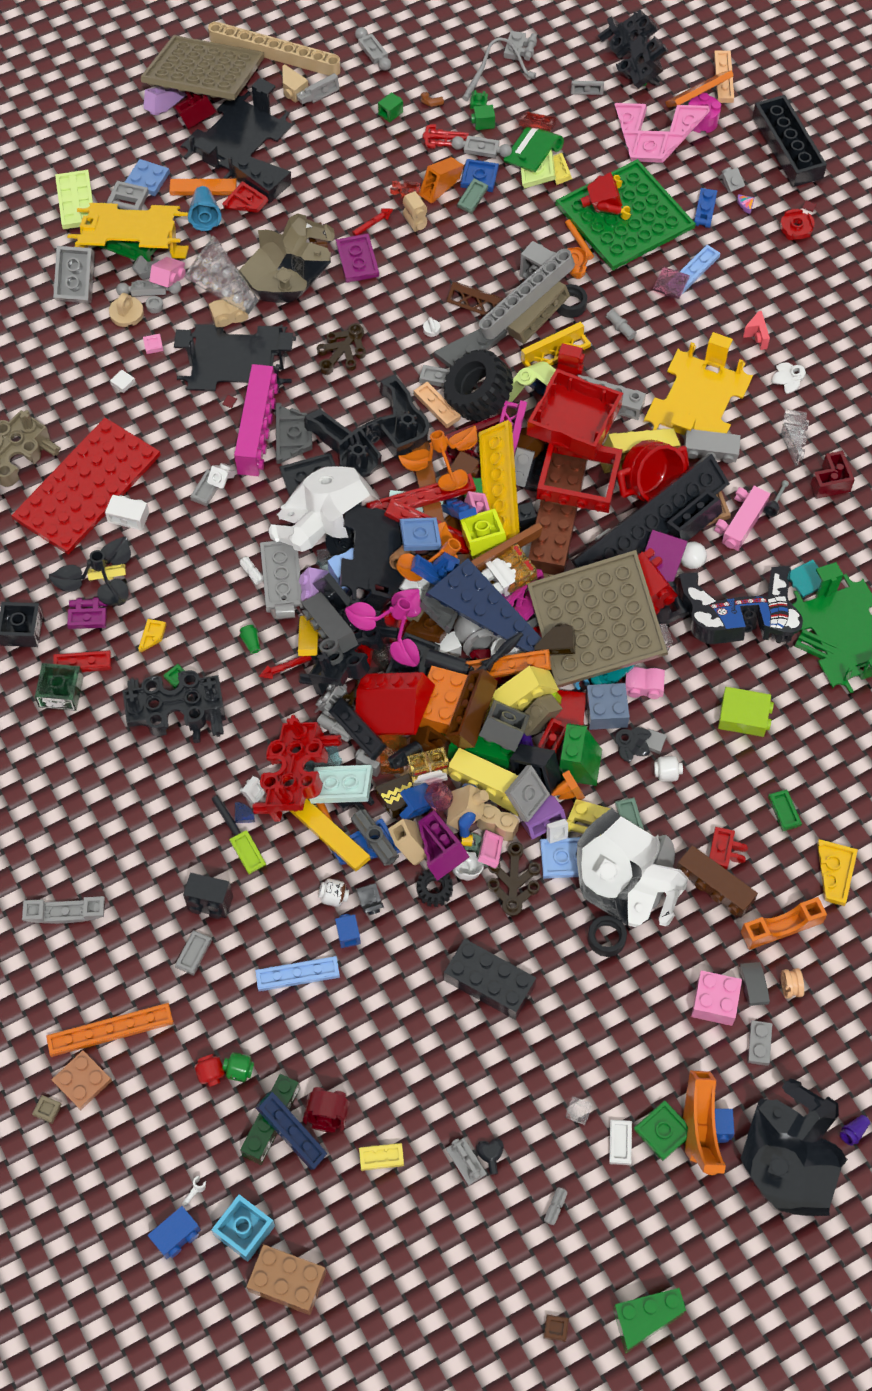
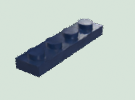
M268 1092L255 1107L309 1169H315L328 1154L273 1092Z

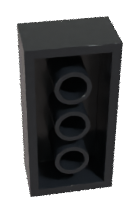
M465 938L444 971V981L514 1020L517 1019L536 986V977Z

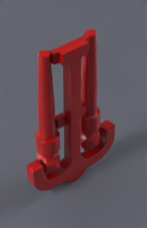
M429 124L426 126L422 138L425 140L426 147L435 149L436 145L437 147L452 146L451 142H447V140H452L456 136H460L466 141L469 133L443 131V129L436 130V124Z

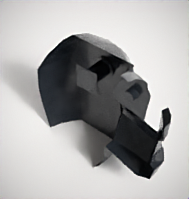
M790 1078L784 1083L782 1089L807 1107L809 1113L803 1117L800 1113L779 1100H768L761 1097L752 1119L741 1160L751 1181L774 1210L802 1216H830V1206L840 1171L848 1159L836 1144L822 1137L839 1116V1106L829 1096L823 1099L803 1087L801 1082Z

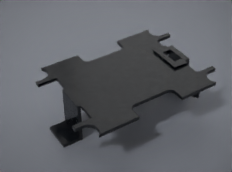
M259 78L252 85L253 105L245 101L251 95L249 91L243 96H237L235 100H225L217 108V111L224 115L207 132L196 129L180 146L188 150L184 159L187 160L196 152L202 156L203 162L216 169L220 167L228 169L229 172L223 177V179H228L232 176V163L242 154L251 157L267 139L278 142L293 126V123L286 121V118L290 115L289 112H286L280 119L270 115L269 94L276 86Z
M194 324L196 329L193 333H191V330L176 329L174 348H186L189 363L192 366L191 376H177V380H184L188 383L187 388H185L186 390L216 391V385L219 382L248 383L252 364L273 366L274 356H279L280 364L273 366L274 374H277L276 384H278V393H281L279 390L280 385L292 383V379H280L279 370H284L285 351H292V343L296 341L293 333H286L287 327H283L282 324L281 326H258L257 333L254 335L223 333L224 327H215V325Z
M361 501L344 513L343 527L354 531V551L352 560L345 558L341 560L340 587L349 588L350 590L346 594L349 598L352 595V600L354 601L356 600L358 588L370 591L362 602L371 605L374 610L381 611L391 601L395 593L402 591L399 587L405 579L389 563L390 556L403 545L399 522L384 516L385 510L378 508L373 510L362 507ZM375 585L388 588V592L376 591Z

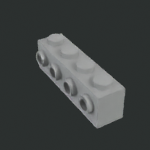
M578 375V377L585 381L622 392V407L617 415L639 420L645 404L646 393L610 384L606 381L592 379L588 376Z

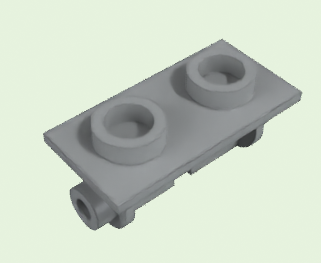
M465 1138L454 1140L451 1143L452 1145L446 1148L468 1186L487 1175Z

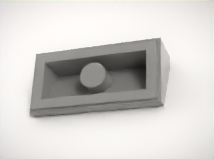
M604 81L571 82V94L603 95Z

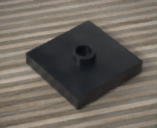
M330 573L313 583L315 588L326 597L337 612L351 605L352 600Z

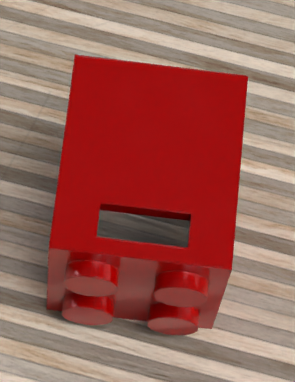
M649 548L645 552H641L638 558L657 615L661 608L673 603L678 595L657 568L662 564V558L656 557L651 561L650 558L655 555V551Z

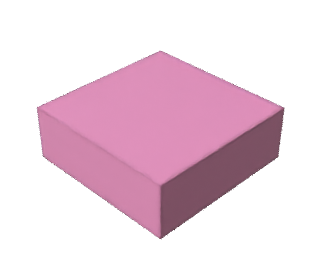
M160 334L143 337L146 354L164 351Z

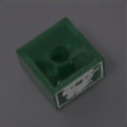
M42 663L35 693L38 707L77 711L84 678L80 666Z

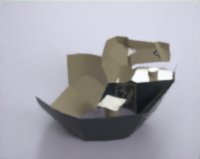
M297 213L289 218L282 235L273 230H258L260 248L239 270H235L250 290L262 301L275 303L292 302L299 298L331 263L333 251L331 253L328 248L311 242L306 243V240L311 237L333 241L335 237L334 228L327 224L322 225L308 220L306 215Z

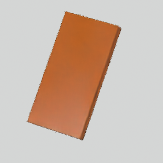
M732 70L721 72L665 102L666 106L669 108L681 105L734 76Z

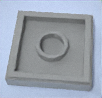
M527 765L505 792L524 822H529L550 795L532 765Z

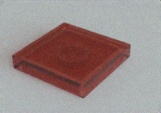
M525 112L520 118L519 125L551 131L556 124L557 118Z

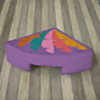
M738 194L737 203L743 208L744 212L751 214L754 197Z

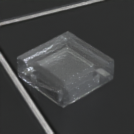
M572 1096L565 1118L586 1125L592 1103Z

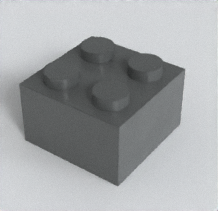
M494 700L479 736L488 742H494L506 750L515 752L525 732L530 715Z

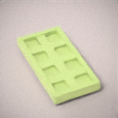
M83 170L55 174L62 228L80 227L83 216H88L89 213L77 212V208H88L90 206L89 203H93L89 171Z

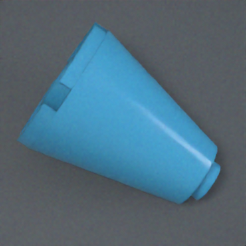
M205 186L195 189L188 211L189 223L200 231L212 230V227H217L221 221V210L210 189Z

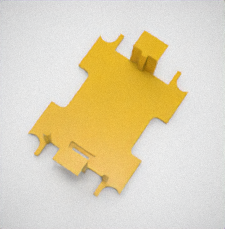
M89 203L90 206L88 208H77V212L89 213L88 216H83L80 224L81 234L67 235L68 238L78 240L75 242V247L88 248L89 245L105 246L109 240L140 242L139 247L144 248L170 247L171 258L186 259L189 246L177 245V243L181 242V239L176 238L175 221L173 219L174 216H188V212H179L180 206L151 205L149 210L117 209L118 204Z
M713 332L708 342L705 361L693 357L696 348L695 343H690L688 352H682L677 349L667 370L668 373L676 376V380L665 400L654 398L643 422L652 423L653 430H657L661 424L672 429L674 428L676 433L685 435L686 430L691 431V429L728 433L731 424L723 422L721 419L731 397L736 396L743 399L753 375H748L743 371L745 363L741 359H739L736 372L725 368L729 347L733 339ZM707 365H710L720 370L716 373L705 368Z

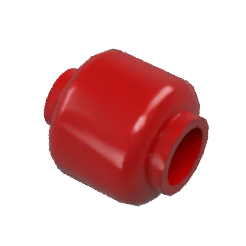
M213 1054L197 1059L198 1063L194 1066L199 1083H208L209 1087L221 1083L220 1078L224 1077L225 1071L223 1070L220 1057H214Z

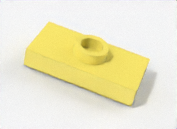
M563 153L554 155L555 182L558 185L571 180L572 176Z
M124 564L106 566L105 572L108 580L114 579L115 576L126 575V566ZM89 569L87 574L88 580L103 579L104 581L101 571Z
M402 1143L359 1148L361 1171L404 1166Z

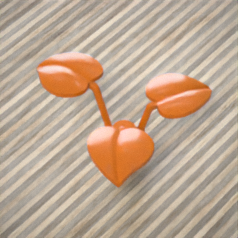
M476 425L453 435L449 440L443 431H434L430 434V451L420 449L406 455H399L400 462L406 469L419 471L425 469L428 466V461L432 460L433 448L439 453L442 452L449 474L441 476L438 480V485L445 491L460 489L467 484L468 475L462 469L452 472L445 450L447 446L451 449L456 448L459 451L472 448L477 443Z
M446 522L439 523L441 550L430 558L429 562L434 561L444 552L458 558L456 554L461 549L460 542L453 538ZM409 553L401 555L396 564L399 573L410 581H421L423 578L411 571L414 555Z

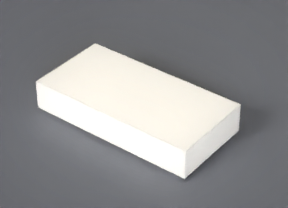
M610 1120L609 1164L631 1165L632 1121Z

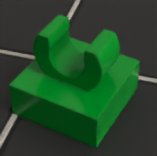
M474 90L471 96L470 109H474V106L487 105L488 94L485 91L477 93Z

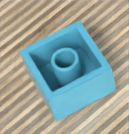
M239 1194L211 1231L216 1238L248 1262L273 1230L275 1224L270 1217Z

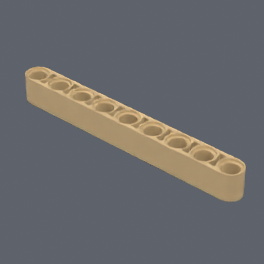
M212 22L208 25L211 42L264 52V58L328 76L334 73L338 76L341 72L340 57L336 54L220 22Z

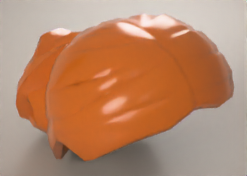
M580 247L568 248L575 263L574 268L569 274L576 279H581L587 269V251Z

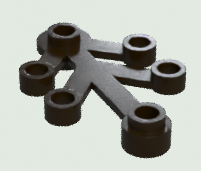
M351 324L346 331L329 332L326 337L327 342L330 344H319L317 346V353L321 356L326 355L327 351L336 350L330 359H323L320 362L321 373L330 375L334 370V364L343 353H345L346 369L349 371L356 369V361L353 359L350 347L351 343L355 342V355L357 358L363 359L366 356V350L361 341V338L364 336V329L360 324ZM346 338L344 341L337 342V339Z
M513 842L507 849V854L511 858L510 877L500 868V862L496 869L488 866L489 871L495 873L509 888V896L499 887L497 879L492 878L487 883L488 890L494 892L503 902L502 909L509 916L518 915L522 911V903L532 895L537 894L540 889L537 881H531L528 884L527 890L517 896V889L533 876L539 875L541 866L537 862H532L529 865V869L518 877L519 859L523 856V846L518 842ZM517 847L519 851L515 852L512 848ZM532 867H537L538 870H537V871H532L531 868H532ZM496 883L497 886L495 888H492L490 884ZM534 885L537 889L531 890L530 887ZM515 903L516 907L511 908L509 904Z

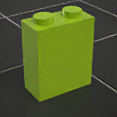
M725 686L718 729L764 737L766 730H770L771 719H768L769 713L772 714L774 702H770L771 694Z

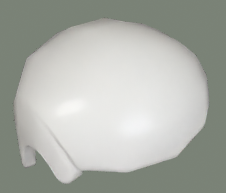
M695 541L688 542L681 560L683 566L689 569H698L703 566L707 558L705 547Z
M467 852L470 857L453 869L454 874L459 879L465 881L473 880L483 871L484 863L477 861L478 857L475 852Z

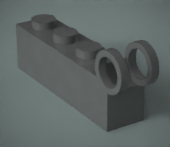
M319 592L301 602L304 608L302 614L307 621L310 620L312 628L315 631L318 630L317 632L322 639L319 646L320 651L327 653L328 657L335 653L340 654L336 660L330 661L332 665H336L343 660V653L357 646L358 642L352 629L326 597ZM326 644L329 650L323 649Z

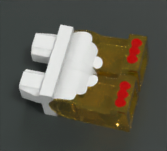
M517 543L511 546V550L502 556L487 562L486 569L481 572L489 582L491 580L495 582L492 585L505 597L510 592H514L537 579V569Z
M444 747L427 751V759L425 752L407 756L408 772L411 776L413 787L423 783L430 785L448 780L447 768H449V761Z

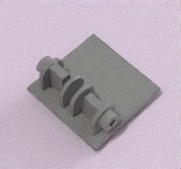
M328 684L327 692L316 702L315 705L318 707L314 712L317 713L320 710L322 711L321 714L327 717L332 716L328 711L340 697L345 695L347 686L344 684L343 686L336 687L335 685Z

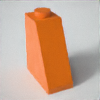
M452 157L429 165L419 196L430 203L435 202L460 180L464 165Z

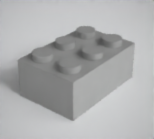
M57 246L53 296L55 300L91 304L95 255L92 248Z

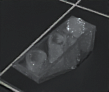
M786 409L781 435L795 466H798L799 461L803 460L805 449H802V445L806 444L807 435L804 434V431L808 430L809 420H806L807 412Z

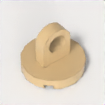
M122 293L118 299L111 303L109 315L112 322L117 326H134L143 318V305L138 299Z

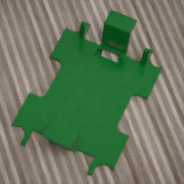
M835 562L816 569L821 579L816 598L803 602L796 590L793 592L796 602L792 605L800 612L803 619L800 631L812 629L817 636L838 645L835 648L820 641L821 645L835 652L832 654L825 651L827 655L832 656L831 659L824 658L818 660V663L832 688L836 685H843L849 693H853L854 691L848 682L850 678L859 676L863 680L872 677V615L869 612V608L872 607V593L864 579L860 582L851 581L847 574L843 575L838 564ZM843 577L849 587L838 590Z

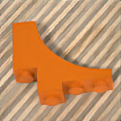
M690 1070L683 1119L688 1126L685 1153L690 1161L698 1163L703 1173L708 1175L724 1174L726 1165L719 1150L715 1127L716 1079L710 1071Z

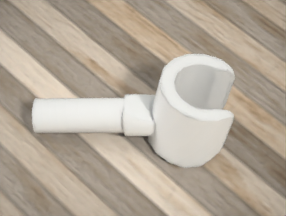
M200 1176L194 1178L193 1188L182 1202L185 1206H187L197 1192L200 1193L205 1190L206 1181L202 1186L196 1185L200 1180Z

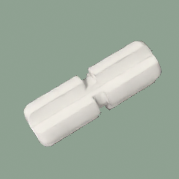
M249 557L242 558L240 565L246 573H249V577L257 585L262 583L263 576L255 568Z

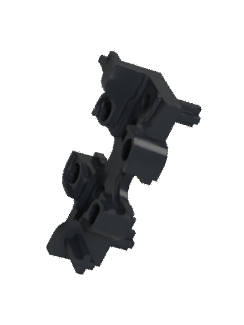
M642 10L634 12L631 17L620 23L612 16L607 19L609 27L598 35L601 42L615 34L610 40L611 50L619 59L627 53H631V58L624 59L618 64L616 63L617 70L627 79H632L638 89L649 81L654 86H659L662 79L658 75L663 72L660 59L669 50L655 36L648 42V39L659 30L657 24L649 16L645 15Z
M356 598L355 601H351V605L357 602H361V600L359 598ZM375 610V612H376V616H375V617H377V616H379V615L382 614L381 611ZM345 614L343 620L352 631L358 630L354 634L358 645L343 653V660L336 665H332L330 661L336 660L340 654L335 653L328 657L327 653H322L318 647V655L311 656L314 663L312 670L309 674L301 673L299 683L312 685L317 695H323L328 684L338 687L343 686L348 678H363L368 673L370 666L367 661V654L355 652L357 647L366 645L370 649L381 651L384 645L383 639L385 637L397 639L400 628L387 627L384 618L375 621L376 627L373 630H361L355 627Z
M182 671L178 673L179 686L172 691L163 688L162 678L158 675L144 679L141 688H139L138 679L134 680L132 678L130 681H127L128 690H123V699L128 727L142 725L148 727L152 735L164 736L167 735V718L169 714L178 711L184 715L185 725L189 726L190 731L202 729L207 719V721L211 722L213 736L220 737L224 734L222 721L226 720L219 675L199 678L195 671ZM191 694L198 696L197 700L193 702L188 701L187 698ZM156 700L159 702L156 708L149 707L151 701ZM195 715H198V716H199V717L196 718V719H193V718H192V717L195 716ZM155 722H161L158 725H153Z

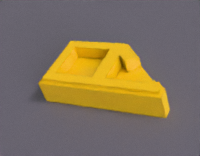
M147 619L138 648L139 652H143L162 641L167 626L166 622Z

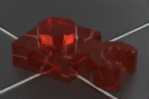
M392 181L390 193L393 195L400 193L401 198L414 191L419 195L421 183L404 181V184H401L399 181Z

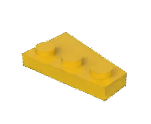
M818 839L817 845L824 899L827 902L845 906L858 849Z

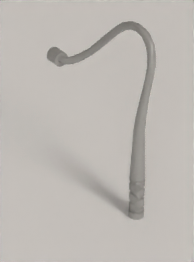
M502 37L496 38L488 45L482 64L462 98L464 101L469 100L485 68L490 48L497 41H505L512 47L528 78L535 79L536 73L526 70L518 50L510 40Z

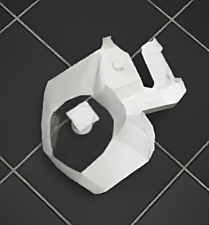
M321 468L311 473L300 483L287 502L281 506V511L277 514L279 520L282 519L296 524L292 527L271 524L269 528L270 539L275 542L286 543L293 546L294 550L303 552L311 549L325 533L336 538H348L346 528L343 527V514L370 495L378 500L379 498L355 468Z

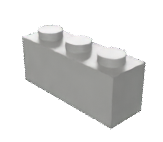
M691 429V431L686 430L683 446L687 447L688 458H703L707 454H712L715 460L732 463L736 462L739 456L741 435Z

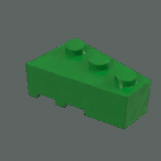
M478 736L475 747L463 749L508 771L512 768L510 758L514 751L506 750L494 742H488L483 737ZM452 742L448 750L447 758L452 759L458 750V747Z
M680 1288L614 1305L613 1312L625 1354L685 1313L686 1308Z

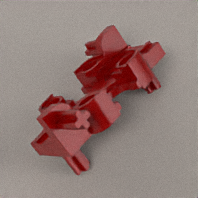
M295 715L287 718V723L282 725L280 738L272 741L266 752V759L272 765L282 764L277 772L261 774L260 785L267 797L265 802L253 804V813L270 814L274 822L281 821L283 811L297 812L303 810L305 800L317 797L321 793L323 786L319 772H307L304 770V765L308 761L327 764L328 752L325 746L342 745L341 735H324L318 722L300 723ZM295 747H301L299 752L292 753ZM288 780H294L292 785L285 786Z

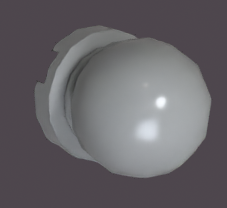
M459 616L455 621V636L463 645V650L469 657L473 650L490 649L493 642L500 639V637L498 638L493 635V632L479 627L462 616Z

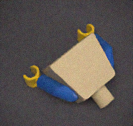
M465 783L462 788L450 792L447 824L459 830L463 846L471 847L473 835H470L469 828L483 816L484 802L489 800V795L485 790H480L476 785Z

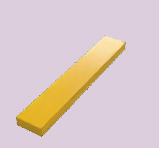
M308 799L305 800L303 810L297 812L290 811L355 872L371 860L369 854L315 805L311 804Z

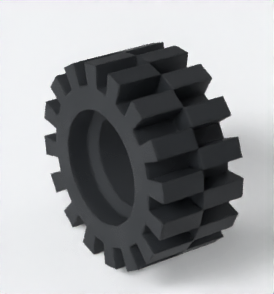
M428 869V872L423 871L422 876L419 875L417 881L419 899H422L424 904L427 902V906L430 907L431 904H434V907H438V904L443 906L444 902H448L450 897H452V878L450 879L449 873L440 878L438 882L442 884L443 888L441 892L433 894L428 891L427 885L437 880L430 869Z

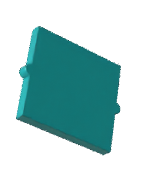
M814 560L791 570L790 582L802 598L817 591L821 583V579L816 572V569L819 567Z

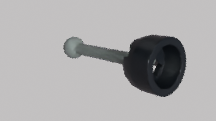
M787 480L782 481V487L775 500L769 501L765 505L764 512L768 516H777L780 509L777 502L785 487L789 485Z

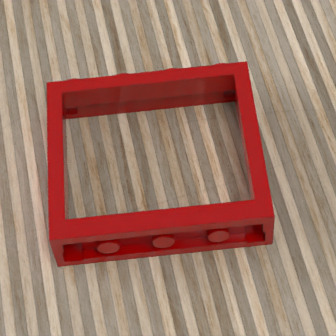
M549 443L537 487L536 499L575 506L580 509L609 513L623 449L601 445L593 460ZM553 453L612 464L613 469L606 497L545 485Z

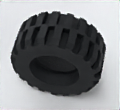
M479 349V351L473 350L471 353H465L461 359L458 358L455 361L454 366L450 367L449 374H446V382H444L443 386L444 397L454 410L468 420L479 421L490 418V415L498 413L497 411L500 408L502 409L505 406L504 403L510 398L509 393L513 389L511 385L513 384L511 369L491 351ZM486 377L480 388L471 393L475 384Z

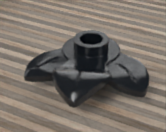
M642 727L618 731L615 740L620 747L619 754L621 758L630 763L634 755L649 756L650 750L646 740L651 737L652 733ZM627 735L629 739L627 741H623L621 739L622 736Z

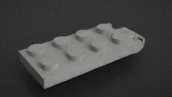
M280 541L260 542L266 612H270V609H275L276 619L295 618L294 607L300 606V609H304L301 604L303 601L301 600L302 591L299 583L300 565L298 551L294 550L293 546Z

